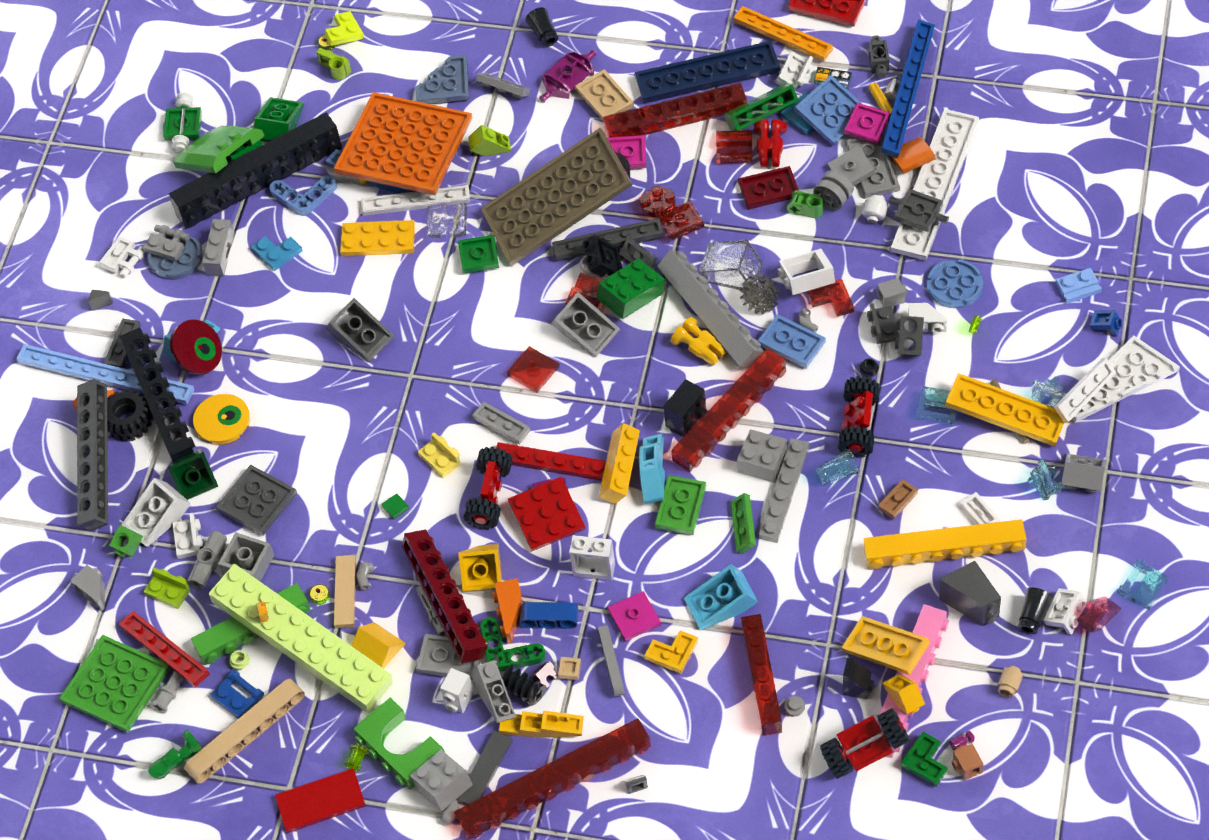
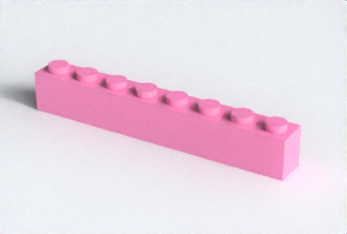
M925 604L922 607L913 633L928 638L930 644L910 675L899 671L896 673V675L901 674L916 682L921 694L923 688H920L922 682L926 683L929 676L927 669L929 665L933 666L936 654H934L935 649H939L943 637L940 636L942 631L946 632L949 625V620H946L947 611ZM888 694L881 713L893 708L907 731L909 726L907 720L909 717H913L914 713L907 714L900 710ZM891 746L894 752L886 757L893 758L894 753L899 752L901 746L896 749Z

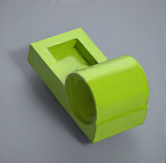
M319 48L316 52L319 64L330 68L333 79L342 80L350 74L351 68L347 58Z

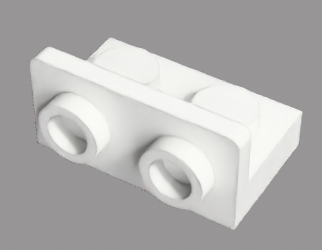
M194 513L189 514L190 519L173 522L178 559L196 556L199 550H201L200 547H203L202 536L198 534V531L201 530L200 520L195 518Z
M1058 588L1043 620L1045 625L1064 628L1067 634L1072 635L1074 629L1078 626L1082 612L1086 609V601L1081 592Z

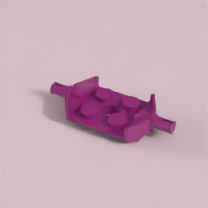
M590 50L586 55L576 52L567 53L542 76L546 92L539 97L540 100L545 103L552 96L569 99V93L575 88V85L581 83L591 73L592 76L594 75V69L590 60L597 55L596 52ZM564 71H572L568 74L563 73Z

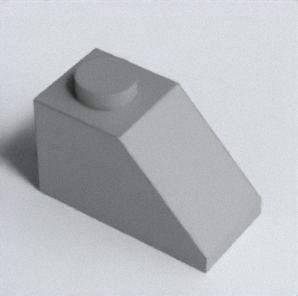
M86 565L71 580V583L76 592L103 611L105 609L103 574L97 568L92 569Z

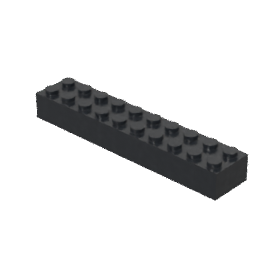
M326 112L228 162L217 173H207L170 192L169 196L177 218L183 227L187 229L270 186L273 181L289 177L291 174L332 154L336 149L340 150L342 145L337 125Z

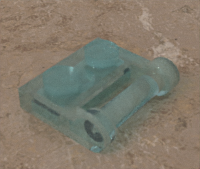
M923 386L916 418L945 421L950 425H954L957 411L945 407L950 391ZM924 407L950 411V415L926 411Z
M1137 559L1133 564V570L1124 584L1119 586L1117 593L1149 610L1168 581L1169 576L1146 565L1144 561ZM1140 572L1145 574L1136 591H1130Z

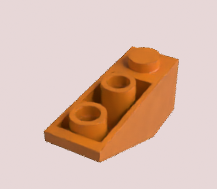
M518 578L494 583L496 591H492L494 603L499 602L500 608H496L498 620L502 619L503 625H500L501 635L506 637L508 644L512 643L520 617L521 604H523Z

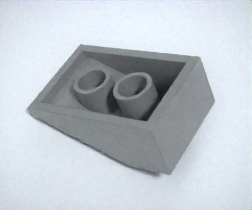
M579 292L551 322L562 334L595 357L598 356L620 330L617 325Z

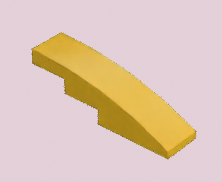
M544 710L543 714L522 711V715L516 714L515 718L500 722L499 733L524 737L582 736L584 716Z

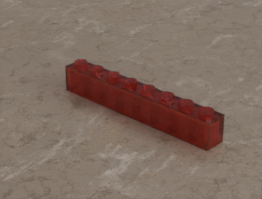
M767 348L671 450L672 461L688 472L699 467L702 459L712 453L715 445L718 442H722L730 429H734L739 420L750 412L751 407L755 403L760 402L763 394L767 390L772 389L776 380L785 375L787 370L786 360Z

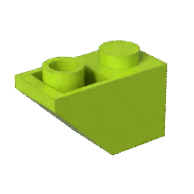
M480 125L468 136L470 151L482 156L511 151L509 136L483 125Z

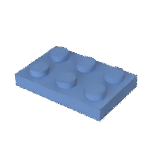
M777 314L758 339V342L761 344V347L807 369L826 343V337Z

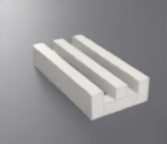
M977 492L960 502L962 509L976 525L1000 522L998 516ZM972 500H975L978 503V505L984 510V512L991 518L992 521L988 520V518L983 514L981 509L978 508Z

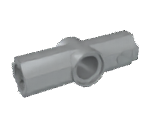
M211 532L204 548L197 553L198 560L187 580L188 584L194 588H204L211 572L216 570L218 566L217 560L227 542V537L221 532Z

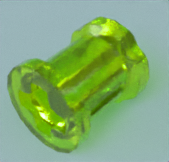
M352 744L349 757L344 761V766L348 769L354 768V771H360L363 757L367 755L368 750L363 746Z

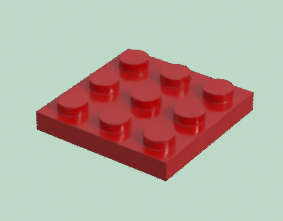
M562 476L508 498L509 505L531 552L585 530L584 522Z

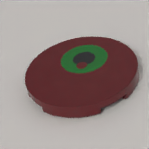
M191 319L179 324L173 330L170 337V351L180 364L179 367L193 375H204L218 366L222 357V345L218 334L210 325L200 320Z

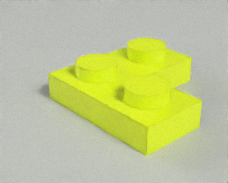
M351 11L335 14L334 21L338 27L325 29V36L331 46L361 40L364 37Z

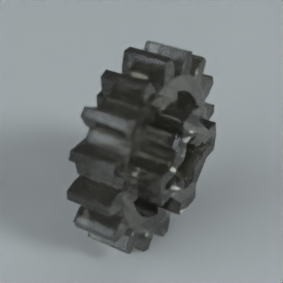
M758 273L753 275V277L749 276L742 283L743 287L739 290L743 293L740 299L745 300L743 306L748 305V311L754 309L755 314L761 311L763 315L767 311H772L773 307L778 305L776 301L780 299V296L776 295L780 289H775L774 287L777 283H771L772 277L766 279L765 274H762L760 277Z

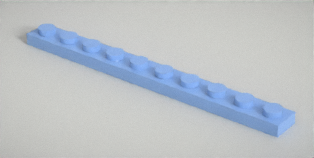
M26 344L23 345L16 358L18 363L89 381L95 379L109 386L134 390V392L143 394L135 372L132 370ZM168 380L170 385L167 388L168 392H173L176 402L187 405L194 392L193 385Z

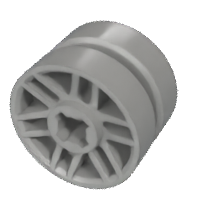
M829 170L816 185L813 193L822 197L824 207L831 210H840L853 193L854 187L844 174Z

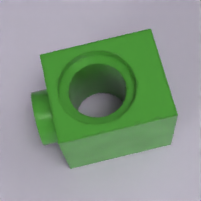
M119 525L109 546L115 548L114 553L125 557L126 554L133 557L143 536ZM128 539L127 544L123 546V542Z

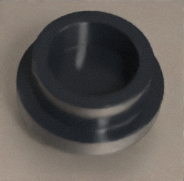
M865 359L860 364V372L866 377L875 376L879 371V366L873 359Z

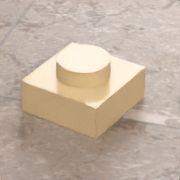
M561 657L558 678L579 680L581 659Z

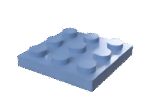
M830 75L796 105L794 111L833 146L845 135L844 130L857 102H861Z

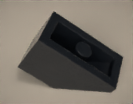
M847 658L843 673V695L867 699L868 693H872L874 688L871 672L853 659Z

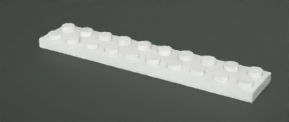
M944 109L930 144L936 159L922 165L913 189L943 200V207L939 212L943 215L979 122V117ZM938 220L934 222L929 232L900 222L891 246V252L927 261L941 222Z

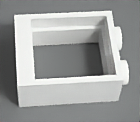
M822 249L779 261V277L783 279L785 288L789 289L792 295L835 283L833 266ZM816 268L819 269V270H817V271L810 272V273H807V274H803V275H800V276H797V277H793V278L791 277V276H793V275H796V274H799V273H803V272H806V271H810V270H813V269H816Z
M573 535L569 551L573 576L612 581L615 568L612 540Z

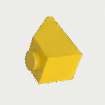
M898 674L882 683L897 707L907 714L915 713L920 709L919 707L925 705L917 683L909 678Z

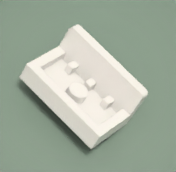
M791 51L776 81L781 84H792L794 90L798 86L802 87L807 79L805 74H808L813 66L811 64L813 57L809 56L805 60Z

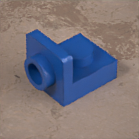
M1115 310L1094 311L1089 326L1092 330H1110L1113 336H1118L1119 329L1122 327V320Z

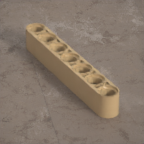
M286 679L189 759L184 766V770L198 784L203 783L295 707L304 698L305 692L292 679Z

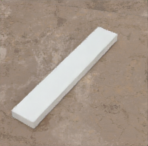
M468 185L439 188L436 195L415 191L361 198L363 216L470 203Z

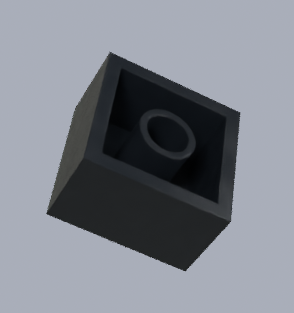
M685 379L664 405L665 427L683 437L688 432H692L696 422L702 419L707 412L705 389Z

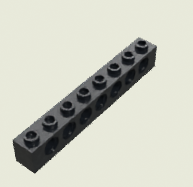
M139 327L119 337L167 451L174 463L182 456L193 452V448L196 446L192 437H188L186 434L189 432L185 421L181 422L180 420L183 415L179 406H174L176 399L173 392H168L169 382L166 376L162 378L163 368L160 362L156 363L154 359L157 358L154 348H150L148 345L151 343L147 332L143 334Z

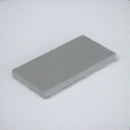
M882 137L878 145L857 138L845 140L848 151L857 145L861 147L876 172L859 183L865 199L871 197V195L881 196L900 191V185L889 155L880 152L883 144Z

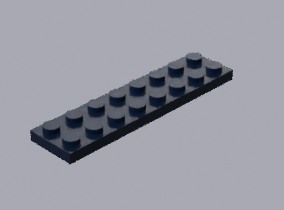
M771 41L650 68L634 72L642 101L646 103L780 71V65Z

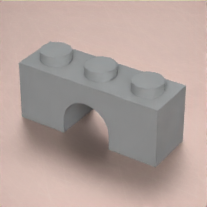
M213 219L202 262L206 276H225L228 263L226 248L232 246L235 234L231 220Z

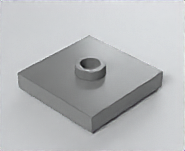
M859 145L828 163L831 170L844 174L852 182L853 186L876 173Z

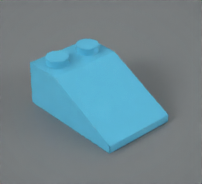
M732 564L684 597L700 630L740 615L758 603L743 572Z

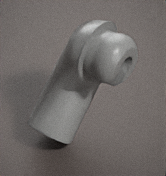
M367 561L360 565L356 574L362 591L370 588L367 575L374 570V565Z
M457 799L442 813L441 822L444 825H450L459 815L460 808Z

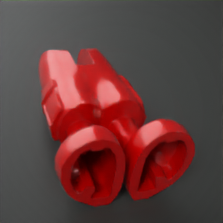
M767 119L759 120L754 124L753 130L756 134L760 135V138L757 139L761 168H767L768 159H772L773 167H779L784 144L780 135L786 133L787 124L782 120L773 119L771 121L772 137L768 138L769 121Z

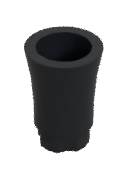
M540 7L528 13L525 21L532 28L539 41L546 47L553 46L558 41V36L549 18L547 9Z
M1035 587L1026 589L1025 601L1018 628L1022 632L1027 634L1037 633L1047 609L1053 601V596L1049 592Z

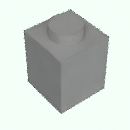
M899 278L877 284V295L883 307H893L905 303L907 288L905 284H901Z

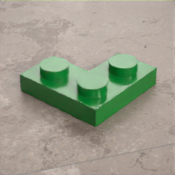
M923 731L902 760L901 767L937 787L948 771V767L932 759L940 747L941 741Z

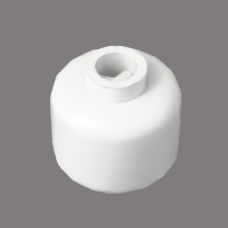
M871 195V197L865 200L862 214L867 218L868 222L876 224L878 221L885 219L888 203L882 196Z

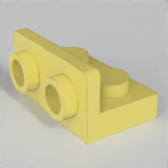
M434 432L431 434L432 441L418 451V455L444 479L461 465L460 453L455 447L451 448L443 436H438Z

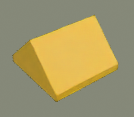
M373 622L358 628L351 646L384 669L404 647L405 642Z

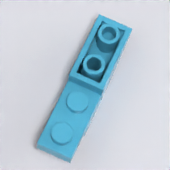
M662 434L643 438V446L639 447L640 479L645 504L664 500L665 471L662 467L664 446Z

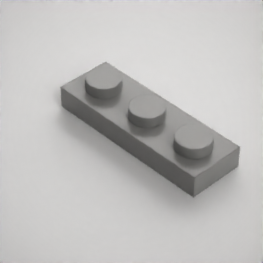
M488 73L477 74L476 80L482 82L481 85L485 87L494 86L499 92L513 93L512 96L516 98L530 95V88Z
M483 402L473 414L474 420L519 445L531 431L529 426L486 402Z

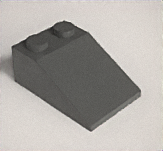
M355 298L326 327L338 341L368 362L395 336Z

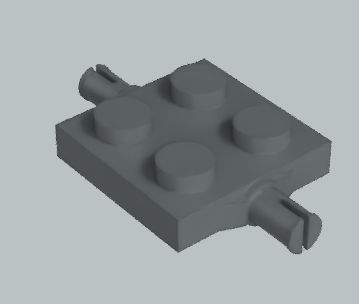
M909 189L902 199L893 196L889 198L888 203L898 206V210L894 215V220L929 232L932 224L937 220L945 224L949 221V216L939 213L943 207V200Z

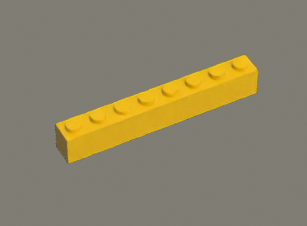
M1019 519L864 538L863 548L867 568L879 569L884 566L897 567L909 563L920 564L926 561L938 562L951 558L979 557L985 554L998 555L1002 552L1010 551L1020 552L1026 549L1027 539L1023 520Z

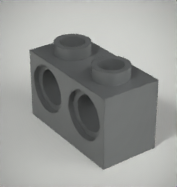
M901 315V319H897L896 331H900L899 338H895V350H898V354L921 356L924 317ZM911 320L915 323L913 331L905 329L904 324L906 321ZM907 339L912 340L914 343V347L911 350H906L903 347V342Z

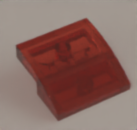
M752 130L716 131V164L753 163Z
M580 273L575 287L571 288L565 304L567 305L579 292L600 312H603L606 306L597 299L598 285L603 279Z

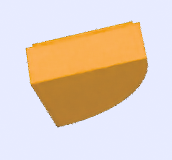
M264 601L258 602L257 607L261 622H266L269 620L266 603Z

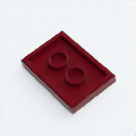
M790 166L738 178V185L747 210L792 199V193L799 190Z

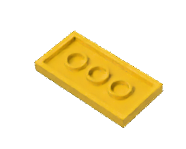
M415 221L342 223L341 257L414 254Z
M861 616L841 648L850 655L910 675L930 644V641L926 637Z

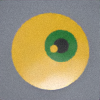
M217 394L205 399L197 407L193 416V425L198 436L214 445H224L236 441L250 424V412L246 403L241 398L232 394Z

